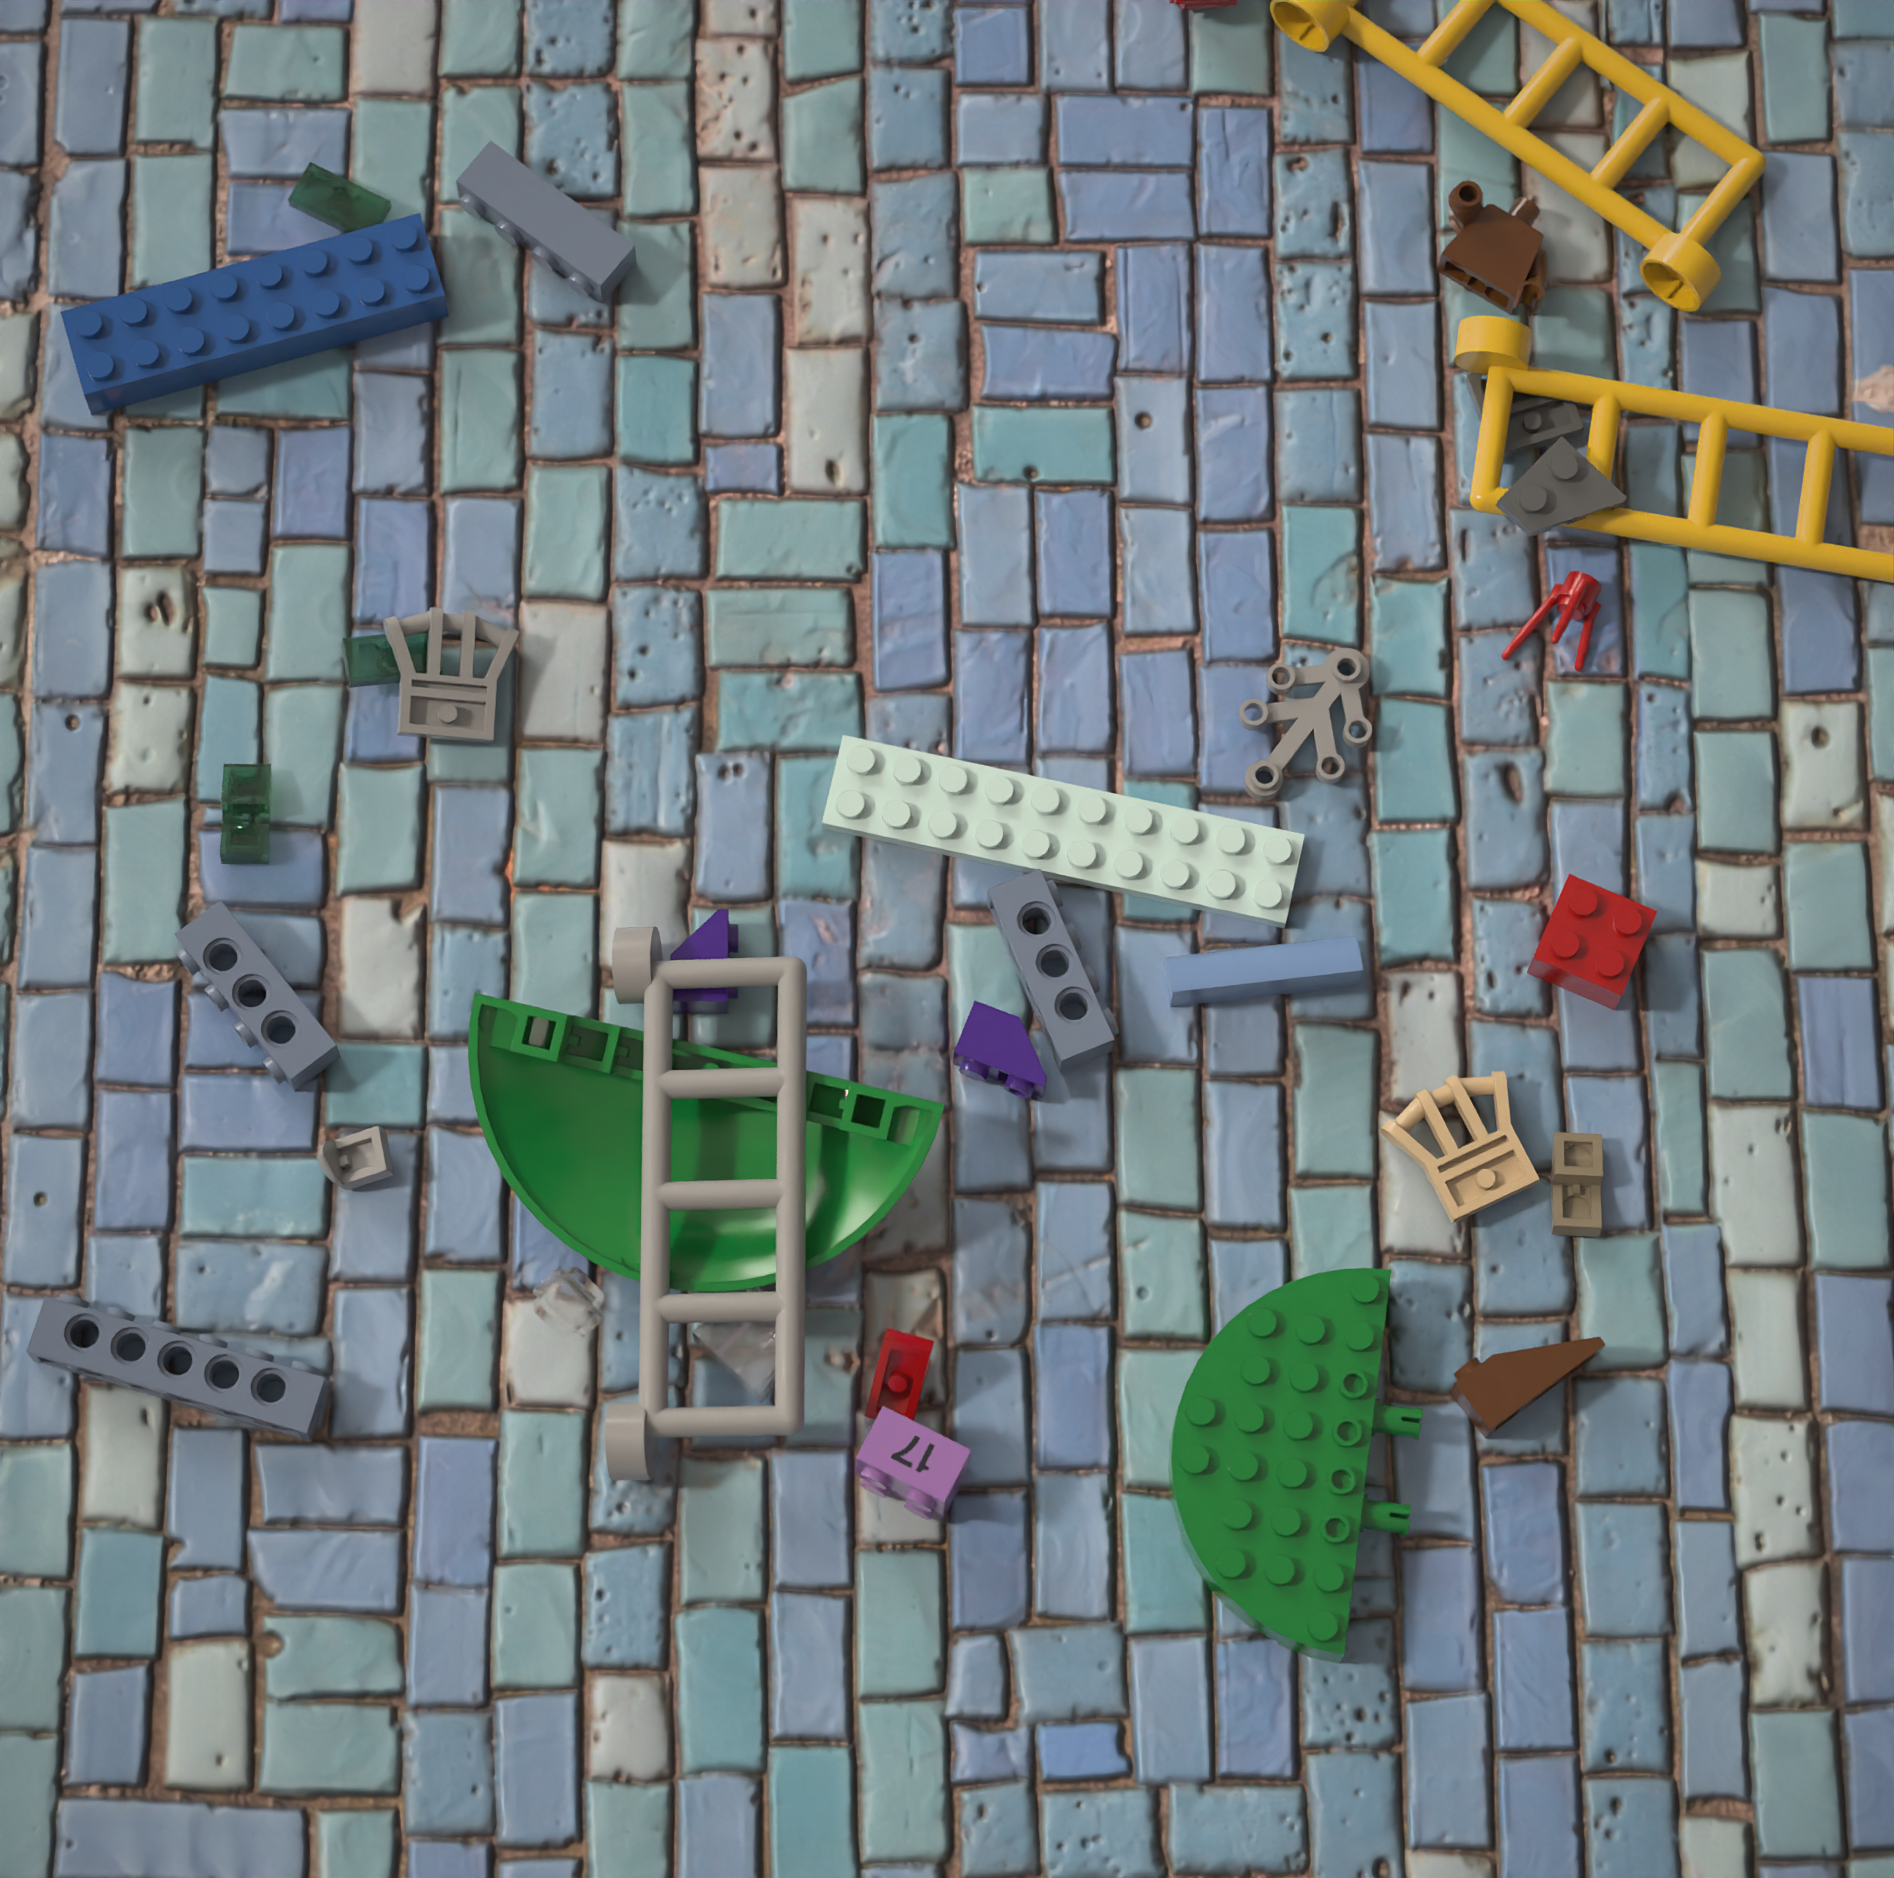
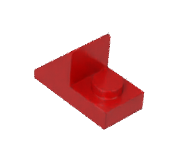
M887 1328L878 1358L865 1417L876 1420L882 1406H885L914 1421L931 1364L930 1357L934 1345L933 1340Z

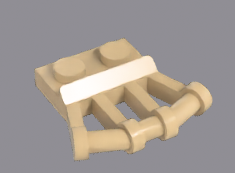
M1492 1071L1491 1076L1458 1078L1454 1075L1444 1080V1086L1431 1092L1424 1089L1415 1093L1414 1100L1394 1121L1388 1120L1380 1128L1382 1135L1391 1144L1403 1150L1424 1169L1429 1184H1432L1452 1224L1538 1184L1540 1180L1511 1125L1505 1071ZM1493 1095L1497 1131L1491 1134L1487 1133L1469 1097ZM1450 1103L1457 1107L1474 1142L1459 1149L1438 1110ZM1422 1118L1427 1121L1444 1156L1438 1159L1408 1134Z

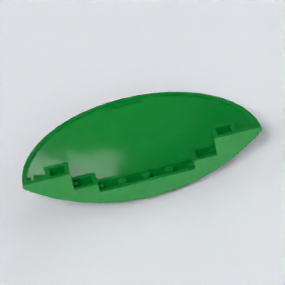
M474 993L468 1040L470 1084L481 1129L488 1148L502 1175L525 1207L546 1229L564 1244L595 1264L621 1276L640 1281L644 1031ZM673 1038L672 1070L777 1067L776 1062ZM806 1070L805 1272L839 1255L864 1237L888 1214L906 1192L923 1165L937 1134L945 1104ZM777 1096L672 1099L671 1182L777 1179ZM776 1208L671 1211L670 1289L723 1292L750 1289L776 1283Z

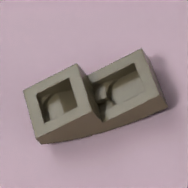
M1554 1132L1551 1168V1235L1600 1236L1602 1229L1601 1183L1603 1179L1602 1134Z

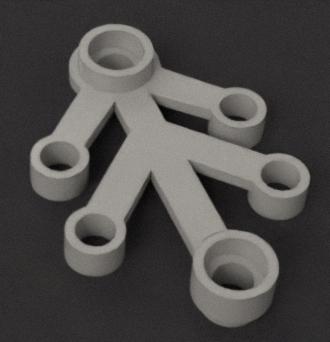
M1352 648L1336 649L1327 656L1324 664L1292 668L1286 663H1276L1269 668L1266 677L1268 689L1275 694H1286L1292 687L1323 684V686L1313 698L1265 704L1263 701L1253 698L1246 700L1241 705L1239 721L1248 730H1258L1265 724L1296 720L1266 760H1258L1252 763L1247 769L1244 787L1250 797L1258 801H1269L1279 794L1283 783V769L1312 731L1318 756L1315 768L1317 778L1326 784H1334L1342 778L1345 763L1343 758L1336 752L1329 713L1330 707L1339 695L1341 696L1346 718L1343 729L1345 743L1353 748H1361L1369 742L1372 726L1364 718L1359 690L1365 686L1368 680L1369 664L1359 651ZM1343 663L1350 664L1355 672L1350 676H1344L1338 671V666ZM1278 672L1284 673L1288 676L1289 682L1284 685L1276 684L1272 676ZM1255 708L1261 712L1262 717L1257 721H1251L1245 716V711ZM1353 726H1360L1365 730L1366 735L1363 738H1354L1350 735L1349 729ZM1325 762H1333L1338 766L1339 771L1336 774L1329 775L1322 770L1321 766ZM1260 771H1267L1272 775L1273 780L1268 784H1262L1256 779V774Z

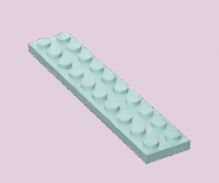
M846 735L842 736L822 820V828L1026 873L1041 869L1044 877L1279 928H1285L1305 836V834Z

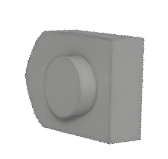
M375 1126L337 1140H326L320 1146L317 1160L323 1173L334 1184L345 1190H351L394 1175L387 1133L380 1126Z

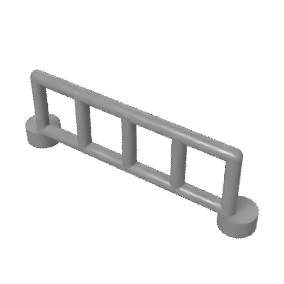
M657 927L616 928L613 938L612 973L615 996L620 1005L644 1004L639 1401L610 1402L608 1405L605 1422V1454L608 1474L612 1481L652 1480L657 1463V1438L793 1435L802 1429L805 1420L807 967L800 958L794 956L663 961L661 938ZM778 986L777 1067L672 1070L673 989ZM777 1096V1179L671 1182L672 1099ZM776 1208V1292L670 1294L671 1211ZM776 1321L775 1406L668 1408L669 1324Z

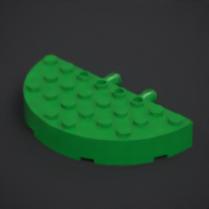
M1352 1268L1316 1273L1278 1287L1245 1307L1222 1328L1197 1361L1185 1385L1176 1412L1169 1446V1491L1175 1518L1181 1532L1180 1536L1195 1568L1208 1587L1241 1621L1277 1641V1644L1315 1659L1338 1664L1345 1653L1359 1533H1362L1363 1529L1366 1528L1400 1533L1407 1536L1410 1523L1408 1517L1411 1515V1504L1403 1505L1368 1500V1495L1364 1494L1371 1437H1374L1375 1432L1419 1439L1421 1430L1420 1420H1422L1423 1413L1422 1408L1414 1409L1379 1404V1399L1376 1398L1391 1270Z

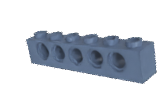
M61 1294L59 1300L45 1296L26 1350L34 1362L312 1442L329 1390L325 1377L319 1376L321 1372L319 1368L293 1361L291 1367L273 1363V1355L254 1348H246L245 1354L226 1349L228 1345L226 1341L205 1334H200L198 1340L180 1335V1328L161 1321H153L152 1327L134 1322L135 1316L117 1308L107 1307L106 1313L87 1308L89 1302L72 1295ZM93 1327L99 1330V1338L91 1347L80 1348L75 1345L76 1336L82 1329ZM141 1341L145 1343L146 1350L140 1359L133 1362L122 1359V1350L129 1342ZM180 1354L192 1357V1365L186 1373L172 1375L168 1372V1364L173 1357ZM234 1368L239 1371V1378L235 1385L227 1389H221L214 1385L215 1376L220 1370ZM278 1381L286 1385L285 1394L280 1400L265 1402L261 1399V1391L269 1382Z

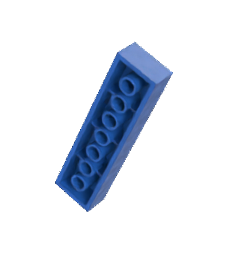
M420 213L61 311L79 380L91 416L449 317L444 290Z

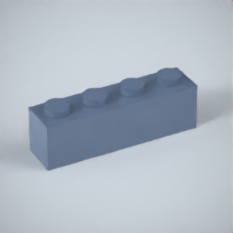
M491 140L456 180L460 199L459 204L468 214L476 219H480L482 216L495 225L496 232L508 243L516 245L519 242L531 251L532 258L542 268L550 272L556 269L568 278L567 283L582 297L588 298L591 295L603 304L637 264L635 245Z

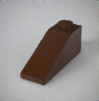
M1599 1336L1493 1354L1482 1363L1475 1357L1454 1373L1458 1381L1454 1383L1449 1393L1486 1439L1599 1355L1606 1344Z

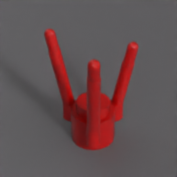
M1570 571L1563 585H1554L1549 597L1513 638L1508 647L1502 652L1501 658L1503 660L1510 659L1557 603V610L1562 615L1550 638L1552 644L1559 643L1571 619L1581 620L1583 616L1585 617L1574 665L1576 671L1583 670L1594 622L1602 607L1596 601L1602 590L1601 584L1586 573Z

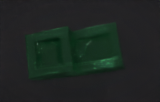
M271 764L223 765L221 864H269L272 801Z

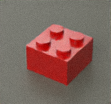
M1569 874L1527 973L1615 1010L1658 911Z

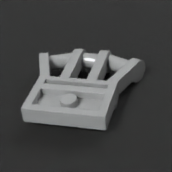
M430 607L428 612L400 620L396 616L384 619L383 625L386 637L392 647L401 674L397 735L492 743L494 740L497 679L513 648L519 631L511 627L504 630L476 616L475 611L463 610L462 615L443 613V608ZM427 631L426 674L416 673L405 637ZM442 631L460 633L458 676L440 675ZM475 636L498 647L484 679L473 678Z

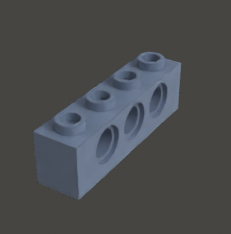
M1037 869L987 889V906L1059 1072L1113 1052L1114 1035L1119 1034L1117 1023L1109 1007L1104 1009L1100 1007L1095 995L1096 992L1100 991L1097 977L1091 965L1083 967L1076 950L1081 949V942L1072 922L1064 924L1058 908L1063 906V902L1053 880L1046 882L1041 869ZM1040 918L1048 924L1049 929L1042 934L1034 935L1027 932L1023 924L1028 919ZM1057 960L1062 962L1068 971L1060 977H1050L1043 972L1041 967L1047 961ZM1067 1003H1078L1085 1009L1086 1014L1081 1019L1069 1020L1061 1014L1060 1008Z
M221 900L174 934L181 948L175 953L177 958L192 976L197 972L202 974L210 984L204 989L207 996L220 1012L226 1008L230 1009L238 1019V1022L233 1025L234 1029L249 1048L256 1044L267 1056L262 1061V1064L279 1085L286 1080L293 1090L297 1091L341 1057L336 1043ZM223 954H232L237 957L236 964L230 970L218 971L213 968L215 960ZM252 990H261L266 993L264 1002L257 1007H246L242 1004L243 997ZM290 1026L295 1029L293 1038L287 1043L277 1044L270 1040L273 1031L278 1027Z

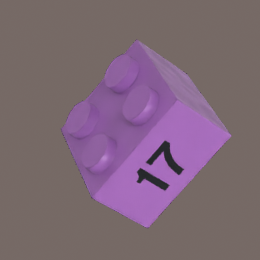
M882 1406L856 1457V1476L863 1479L860 1484L863 1488L877 1496L887 1498L888 1494L891 1493L905 1500L904 1507L921 1518L930 1520L932 1515L944 1519L970 1468L971 1450Z

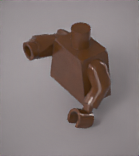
M1473 181L1459 183L1448 196L1451 209L1449 221L1457 236L1442 251L1437 272L1512 315L1518 304H1527L1533 308L1531 315L1537 316L1549 287L1548 255L1541 249L1544 236L1540 231L1531 227L1539 216L1540 209L1535 203L1523 197H1518L1508 212L1494 204H1487L1484 207L1483 193L1477 183Z

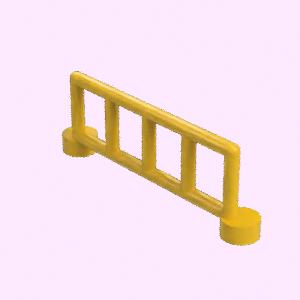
M1272 0L1270 12L1274 21L1298 45L1314 52H1323L1327 50L1341 33L1648 248L1650 252L1639 266L1641 277L1649 289L1667 304L1682 311H1696L1720 283L1722 278L1721 270L1715 259L1703 247L1764 172L1767 164L1765 156L1543 0H1460L1417 53L1353 9L1359 0ZM1494 1L1559 45L1503 113L1439 69ZM1581 61L1645 105L1590 174L1526 130L1527 126ZM1667 122L1733 166L1679 234L1673 233L1613 191V188Z
M1473 316L1460 321L1454 362L1464 370L1487 376L1470 492V503L1476 511L1508 517L1496 504L1509 490V488L1500 487L1513 392L1593 405L1586 459L1610 482L1621 410L1701 424L1688 519L1625 508L1613 510L1608 508L1587 515L1583 520L1558 526L1894 583L1893 554L1823 543L1835 448L1839 447L1894 457V428L1528 366L1533 331L1528 326L1515 320L1495 316ZM1728 428L1808 442L1795 538L1715 524Z

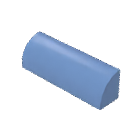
M1355 936L1164 958L1170 1007L1359 986L1363 973L1361 953Z

